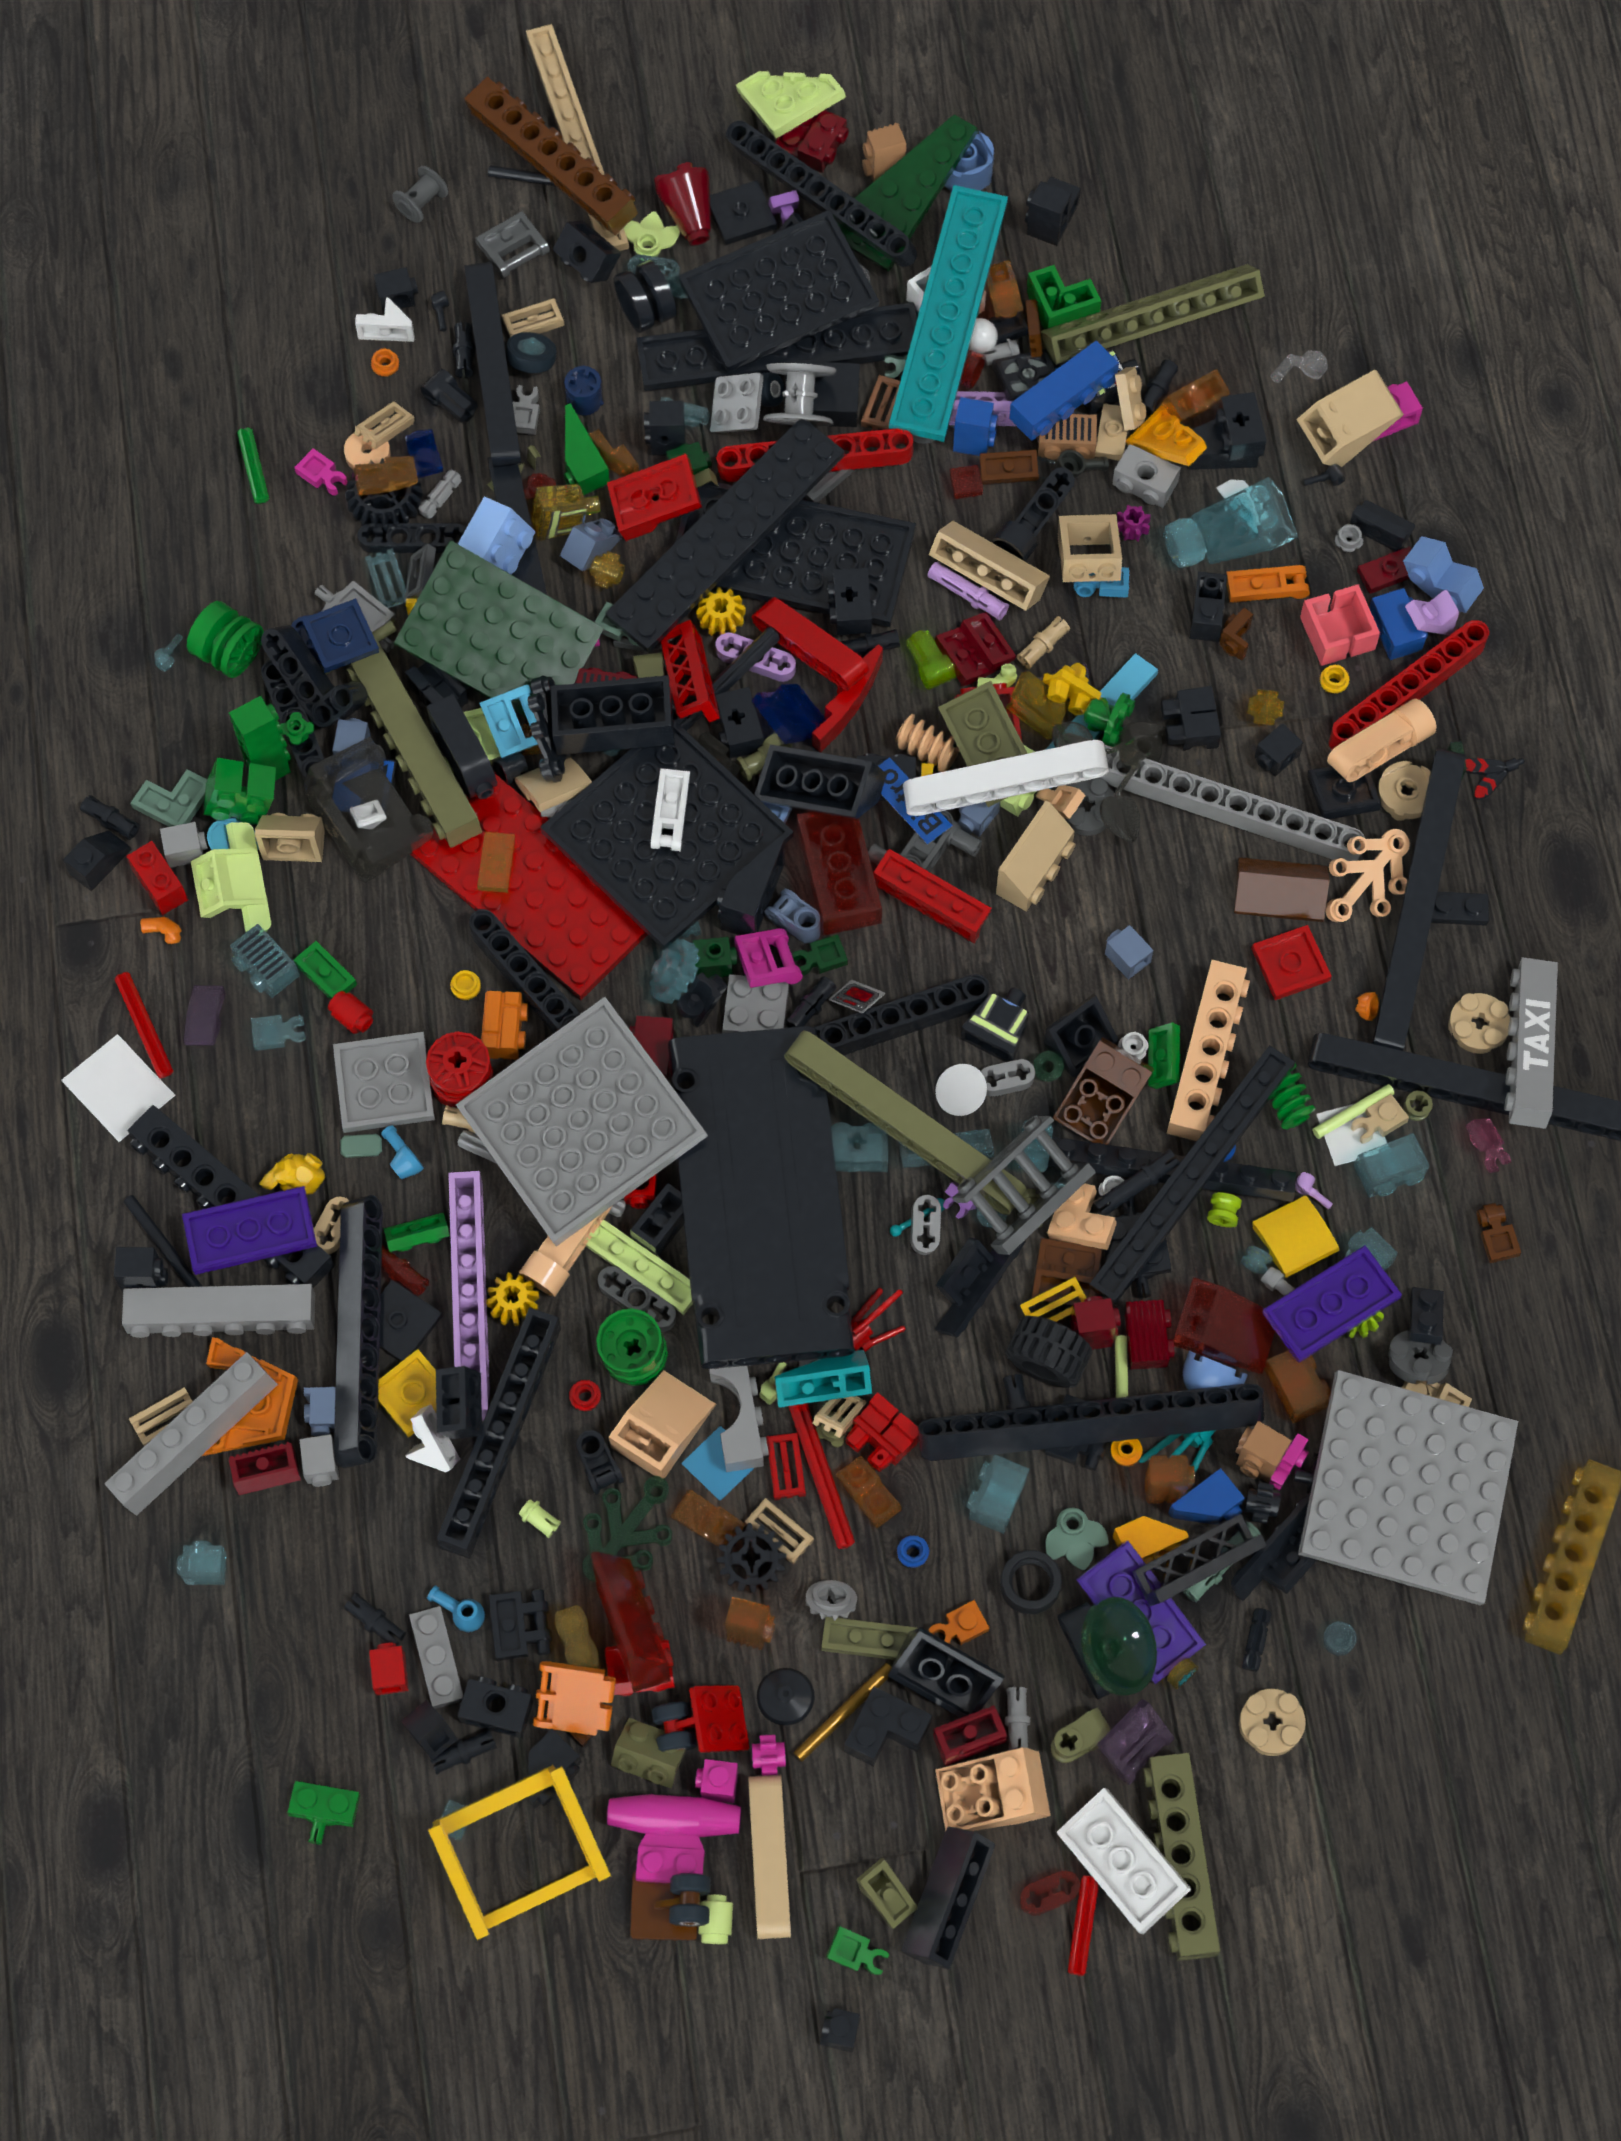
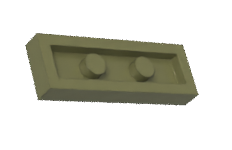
M825 1617L821 1651L895 1660L908 1633L917 1628L837 1618L834 1621L832 1617Z

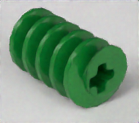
M1289 1073L1270 1098L1273 1099L1272 1107L1278 1110L1277 1118L1283 1121L1281 1124L1283 1129H1291L1301 1125L1316 1110L1314 1105L1305 1106V1103L1311 1099L1309 1094L1300 1095L1306 1089V1085L1295 1084L1302 1077L1300 1073Z

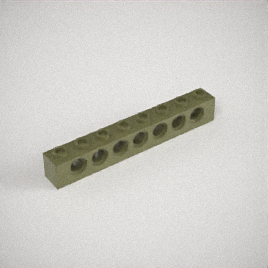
M1249 264L1242 265L1042 330L1041 336L1044 349L1047 350L1052 362L1060 364L1069 361L1071 357L1077 355L1096 340L1106 349L1265 297L1260 270Z

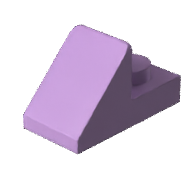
M1447 590L1442 591L1430 602L1413 599L1405 606L1417 630L1450 635L1454 631L1459 611Z

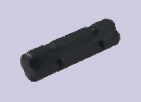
M1256 1608L1252 1617L1254 1624L1250 1626L1245 1649L1247 1653L1244 1655L1242 1668L1245 1670L1257 1672L1260 1668L1262 1660L1260 1655L1264 1651L1268 1633L1266 1626H1269L1271 1611L1267 1609Z

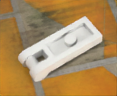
M660 768L651 836L652 849H660V846L671 847L672 851H681L690 771ZM662 828L674 829L673 836L662 835Z

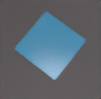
M721 1426L682 1462V1465L719 1501L754 1469L726 1472L720 1435L726 1430Z

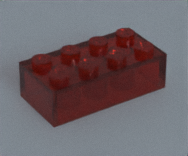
M813 811L798 814L797 832L816 908L820 915L823 936L882 924V906L859 818L853 819Z

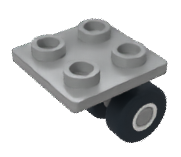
M773 372L717 377L710 431L716 434L757 430L760 405L764 407L778 406L784 398L782 391H785L781 377Z

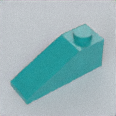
M864 1350L855 1351L853 1354L844 1357L819 1359L774 1376L778 1407L872 1394L870 1368Z

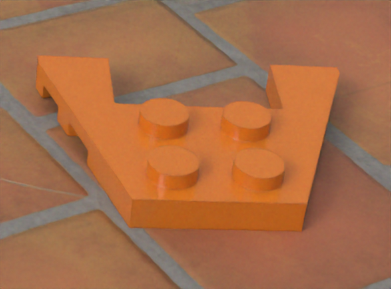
M212 1337L206 1364L210 1368L228 1370L246 1352L237 1347H232L218 1338ZM253 1357L278 1385L202 1456L285 1440L298 1379L294 1375L266 1361Z

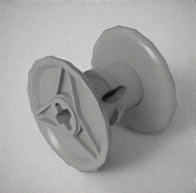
M772 363L766 365L770 372L787 375L786 391H782V396L786 397L785 413L767 414L763 418L764 421L794 425L799 419L809 421L814 426L833 425L832 419L813 415V400L817 398V393H814L815 377L832 376L837 371L835 368L800 363Z

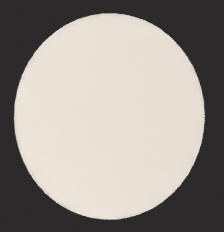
M957 1064L949 1067L941 1074L936 1084V1098L939 1105L944 1111L955 1116H964L976 1111L984 1102L987 1093L984 1075L976 1067L969 1064Z

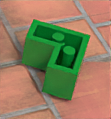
M1055 265L1028 273L1026 292L1030 300L1036 299L1039 320L1044 330L1100 312L1101 299L1091 279L1065 287Z

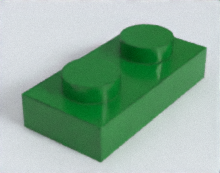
M317 941L312 943L294 959L295 965L330 1000L338 992L344 991L348 993L357 985L356 979Z
M1173 1022L1149 1029L1148 1065L1153 1067L1154 1071L1148 1079V1086L1154 1089L1180 1082V1026Z
M444 1212L384 1228L389 1252L407 1251L414 1245L425 1242L437 1243L444 1237L450 1236Z

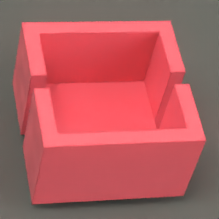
M1359 584L1334 591L1330 605L1331 611L1327 612L1331 599L1329 593L1304 600L1300 619L1321 666L1346 659L1348 652L1353 657L1376 649L1380 632Z

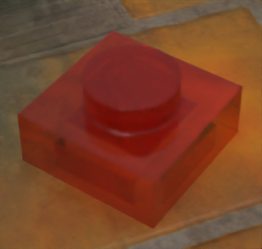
M978 465L950 469V479L955 499L983 495Z

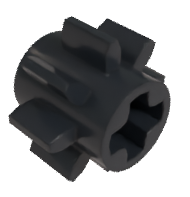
M1259 1482L1257 1489H1248L1245 1512L1252 1513L1251 1521L1267 1524L1269 1516L1277 1517L1281 1494L1273 1493V1484Z

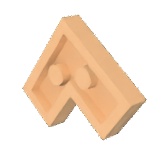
M1083 1184L1054 1212L1047 1231L1049 1239L1108 1250L1117 1223L1115 1217L1090 1213L1097 1193L1095 1185Z

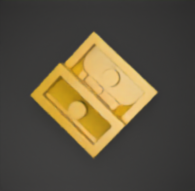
M1306 1195L1252 1222L1253 1230L1269 1249L1270 1258L1285 1275V1278L1339 1251V1246L1328 1226Z

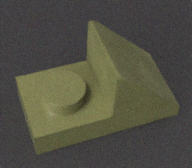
M881 1858L857 1878L860 1891L872 1901L883 1919L892 1929L905 1920L918 1907L884 1858Z

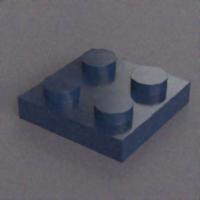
M356 598L302 618L303 627L324 673L379 653L377 642Z

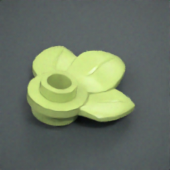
M656 212L647 215L640 224L631 220L624 227L627 239L634 244L635 253L643 259L657 257L662 249L672 247L679 237L678 227H664Z

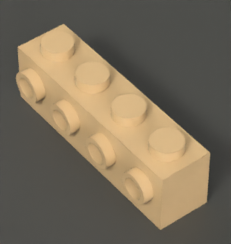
M951 521L938 531L929 553L931 557L1025 611L1041 599L1050 578L1048 574L955 521Z

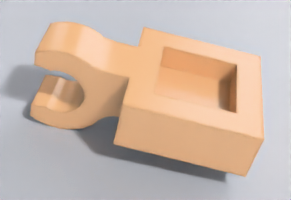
M1062 785L1058 786L1055 791L1051 789L1039 790L1035 797L1050 802L1063 818L1070 819L1078 809L1085 794L1079 788Z

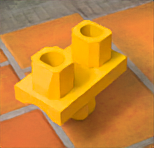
M1075 663L1071 667L1065 665L1053 675L1046 673L1042 681L1049 685L1047 698L1053 702L1062 703L1066 702L1068 697L1070 699L1068 711L1076 716L1083 715L1089 702L1095 698L1099 700L1102 692L1087 684L1089 679L1085 677L1086 667L1080 663Z

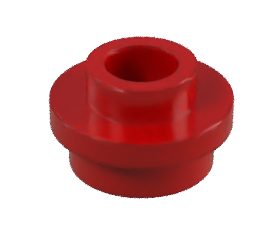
M590 1380L578 1381L570 1389V1402L577 1410H593L600 1402V1389L597 1384ZM583 1392L591 1394V1398L587 1401H582L579 1397Z

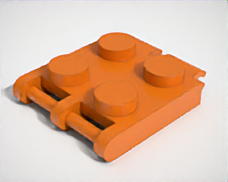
M549 1661L540 1662L539 1670L542 1671L541 1687L536 1693L539 1704L537 1717L533 1718V1726L597 1736L598 1730L609 1731L612 1706L601 1703L613 1702L616 1678L605 1676L604 1669ZM552 1673L550 1690H548V1675ZM545 1700L549 1701L547 1717H544Z

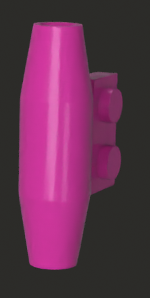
M646 1794L609 1798L607 1825L645 1834L638 1845L636 1881L670 1883L671 1877L676 1874L690 1873L703 1875L705 1851L700 1837L738 1834L741 1807L702 1797Z

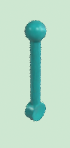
M937 1198L941 1206V1211H943L945 1209L943 1207L945 1200L942 1198ZM927 1208L922 1211L924 1217L934 1212V1208ZM911 1218L900 1225L895 1224L891 1226L890 1234L895 1237L899 1236L902 1230L911 1226Z

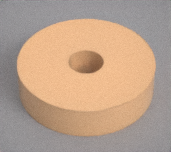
M353 433L348 437L344 445L346 462L351 469L360 473V464L366 468L369 467L370 459L375 464L380 463L381 458L388 463L391 455L389 442L387 441L377 449L371 447V441L366 443L363 441V435L358 437ZM365 450H371L370 453H363Z

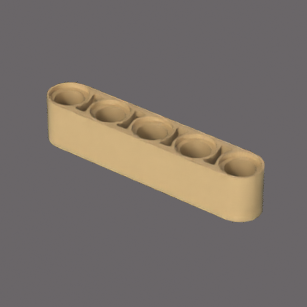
M781 1775L748 1777L758 1939L791 1937Z

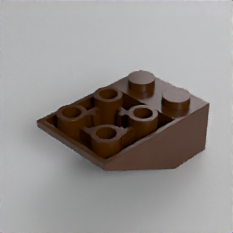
M1102 1037L1053 1116V1119L1090 1142L1108 1145L1154 1071V1068Z

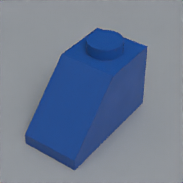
M1220 1468L1174 1502L1168 1514L1173 1519L1217 1525L1224 1519L1227 1521L1242 1512L1240 1507L1245 1497Z

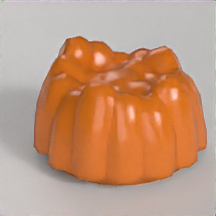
M1375 992L1364 993L1357 998L1358 1004L1355 1011L1358 1012L1361 1018L1372 1021L1379 1011V998Z

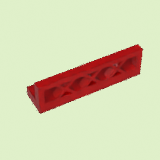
M690 619L676 625L661 640V645L670 679L676 714L681 719L702 710L710 723L720 719L702 637ZM681 634L683 635L677 645L669 644V639ZM680 654L687 656L681 666L674 664ZM684 674L692 676L685 686L678 684ZM688 695L696 696L697 701L683 706Z
M891 849L887 850L873 872V885L974 944L979 937L982 925L991 913V907Z

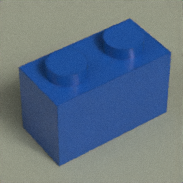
M960 397L954 426V452L979 456L980 453H987L988 447H994L998 415L993 414L994 403Z
M1404 588L1372 598L1369 606L1380 632L1379 637L1390 660L1423 650L1425 640L1428 637V632L1417 630L1405 608L1413 598L1408 597Z

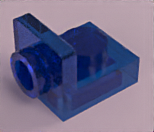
M432 429L418 430L405 436L407 451L416 477L422 478L444 472Z

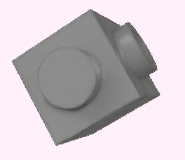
M196 822L160 829L164 855L170 868L191 864L192 860L203 855L204 849H208L205 832L198 831Z
M332 1435L300 1439L303 1476L307 1484L320 1487L331 1484L332 1480H339Z

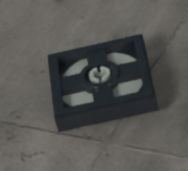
M1042 349L1040 357L1031 358V352L993 360L992 366L1008 401L1016 400L1056 370L1046 349Z

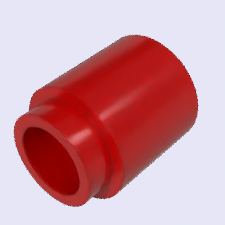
M340 991L329 1002L328 1010L331 1011V1016L353 1034L363 1033L372 1025L373 1010L352 993Z

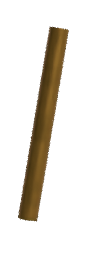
M885 1663L793 1752L796 1758L803 1762L867 1700L873 1686L879 1688L889 1678L888 1672L891 1666Z

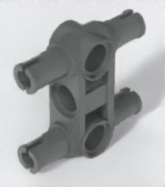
M946 810L941 811V813L953 825L929 844L915 832L899 855L929 872L936 865L946 848L951 845L975 857L982 846V841L961 830L959 823L953 820L952 815ZM874 843L867 853L866 860L878 866L887 850Z

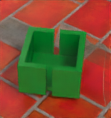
M217 758L206 782L203 815L212 816L216 820H227L230 817H236V820H241V822H246L250 825L257 824L261 816L267 814L273 802L276 767L249 763L247 787L242 786L244 762Z

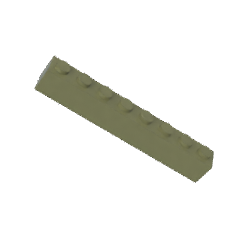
M377 641L379 653L351 663L346 671L351 681H358L365 686L368 697L364 705L372 706L374 711L370 714L377 728L383 727L386 731L383 734V738L390 751L396 749L398 756L395 759L403 773L408 771L411 776L407 780L415 795L421 794L423 800L420 801V804L426 816L434 817L436 823L432 825L440 840L445 838L450 848L482 833L479 819L380 643Z

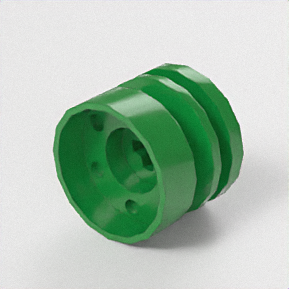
M217 600L210 603L196 618L187 638V650L201 661L211 662L214 669L222 671L227 677L235 678L241 675L255 659L261 647V638L264 630L258 623L251 621L246 616H239L237 610Z
M630 1308L618 1310L608 1316L601 1324L596 1338L597 1350L613 1378L620 1383L636 1386L647 1384L659 1376L665 1368L668 1350L662 1331L653 1317L645 1311ZM638 1346L640 1349V1353L638 1354L634 1352L632 1356H630L628 1350H635Z

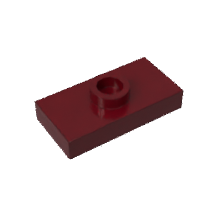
M1410 546L1358 566L1357 572L1369 594L1410 579L1403 562L1412 550Z

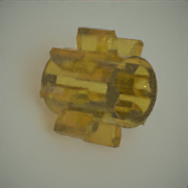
M607 551L606 554L603 553L602 556L597 555L594 558L590 568V575L596 579L595 585L608 589L612 584L618 585L625 571V565L619 561L620 555Z
M1258 689L1257 695L1249 698L1247 713L1255 717L1253 723L1273 726L1274 720L1283 716L1284 701L1277 698V691Z

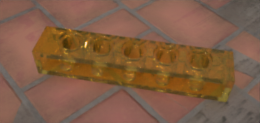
M1588 1459L1583 1468L1578 1466L1572 1480V1484L1576 1486L1574 1495L1567 1496L1562 1509V1513L1567 1516L1563 1525H1557L1552 1542L1557 1543L1554 1554L1548 1553L1542 1571L1547 1572L1544 1583L1538 1582L1532 1600L1537 1601L1534 1613L1528 1611L1522 1627L1523 1630L1527 1631L1524 1641L1559 1655L1568 1646L1621 1488V1471ZM1584 1492L1594 1493L1598 1498V1503L1588 1502ZM1577 1520L1585 1522L1589 1532L1579 1531L1575 1527L1574 1522ZM1565 1550H1574L1579 1556V1561L1569 1560L1565 1555ZM1562 1578L1566 1580L1569 1584V1590H1560L1555 1584V1579ZM1551 1607L1557 1610L1559 1620L1548 1618L1545 1614V1608Z

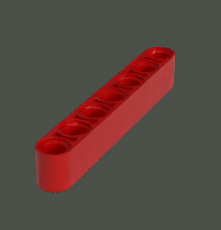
M896 428L827 436L843 450L850 451L848 454H845L830 472L901 465L909 462L913 457V436L908 430L903 431V429ZM777 441L723 447L717 453L719 476L727 482H737L755 464L752 461L760 459ZM898 444L906 445V447L902 449H898L894 446ZM869 447L878 448L874 452L867 451L866 449ZM727 462H735V463H736L734 466H725V465H724V464L727 463Z
M1479 620L1467 622L1336 720L1329 738L1331 750L1391 714L1392 711L1410 700L1422 699L1483 652L1489 636L1487 625ZM1470 636H1473V637H1476V638L1479 639V640H1476V641H1475V640L1470 639L1469 637H1470ZM1447 653H1454L1457 657L1450 656ZM1426 669H1433L1436 673H1430ZM1404 685H1411L1414 689H1407ZM1382 701H1388V702L1392 703L1393 705H1392V706L1385 705V704L1382 703ZM1360 718H1368L1371 722H1364ZM1338 734H1346L1349 738H1341Z

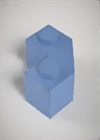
M1421 536L1403 560L1408 576L1414 584L1432 599L1442 591L1447 590L1458 611L1466 613L1484 589L1477 568L1454 563L1445 542Z

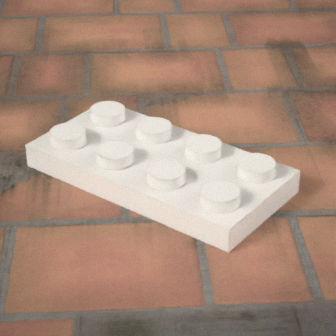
M1103 1788L1056 1832L1141 1934H1144L1191 1890L1189 1885L1106 1788Z

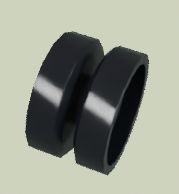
M647 260L637 265L635 274L626 270L614 276L613 283L617 298L626 318L636 332L642 333L653 328L655 319L663 323L677 315L670 287L654 261Z

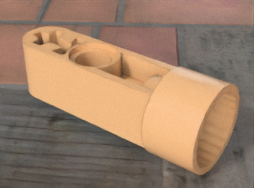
M1412 699L1392 711L1391 714L1336 746L1328 756V764L1348 782H1354L1408 748L1414 747L1435 734L1436 722L1434 716L1421 700Z
M612 1206L558 1246L547 1236L538 1251H533L519 1274L524 1275L527 1281L532 1280L535 1287L555 1297L570 1276L569 1270L586 1247L588 1242L586 1239L592 1238L589 1234L591 1232L594 1234L597 1228H599Z

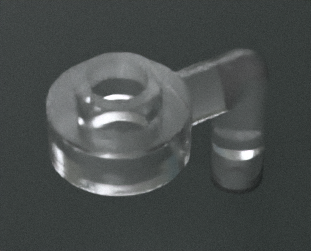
M1313 350L1306 351L1303 356L1289 354L1271 374V378L1274 382L1279 383L1291 368L1295 366L1300 367L1310 378L1320 379L1328 370L1327 359L1321 352Z

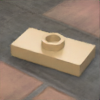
M1103 403L1095 457H1107L1108 459L1120 461L1124 454L1128 430H1124L1120 406Z

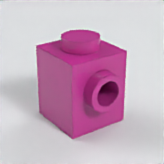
M705 1759L704 1769H697L695 1788H701V1797L714 1801L734 1803L738 1763Z

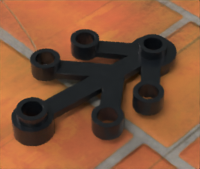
M543 675L531 680L533 695L528 696L527 700L528 706L537 721L531 723L530 729L544 756L539 763L541 774L547 782L553 781L556 783L562 780L565 773V760L575 757L576 753L557 755L552 731L551 686H554L555 682L552 677Z

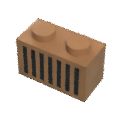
M1072 414L1066 420L1061 419L1055 423L1046 435L1038 436V457L1055 460L1058 459L1063 451L1075 450L1084 459L1095 458L1097 415Z

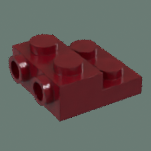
M824 110L778 137L775 143L813 170L823 173L827 164L831 165L833 163L839 144H844L848 137L847 119Z

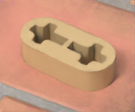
M334 1197L331 1199L314 1228L317 1245L328 1254L334 1253L340 1247L341 1215L335 1223L336 1216L333 1210H340L344 1203L350 1201L345 1197ZM332 1229L331 1237L333 1241H327L322 1245L319 1237H326L329 1230Z

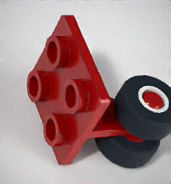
M737 1685L691 1687L689 1691L694 1717H692L690 1703L684 1701L666 1703L652 1709L654 1724L664 1725L665 1734L656 1739L661 1752L674 1749H686V1751L694 1749L697 1745L695 1733L693 1731H684L692 1728L696 1729L698 1748L701 1753L749 1750L740 1687Z

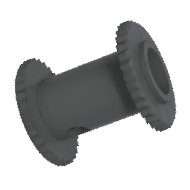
M427 166L418 168L417 172L420 179L406 193L399 190L393 193V201L398 210L408 219L417 223L423 220L421 209L435 195L440 198H445L448 195V188L444 180Z

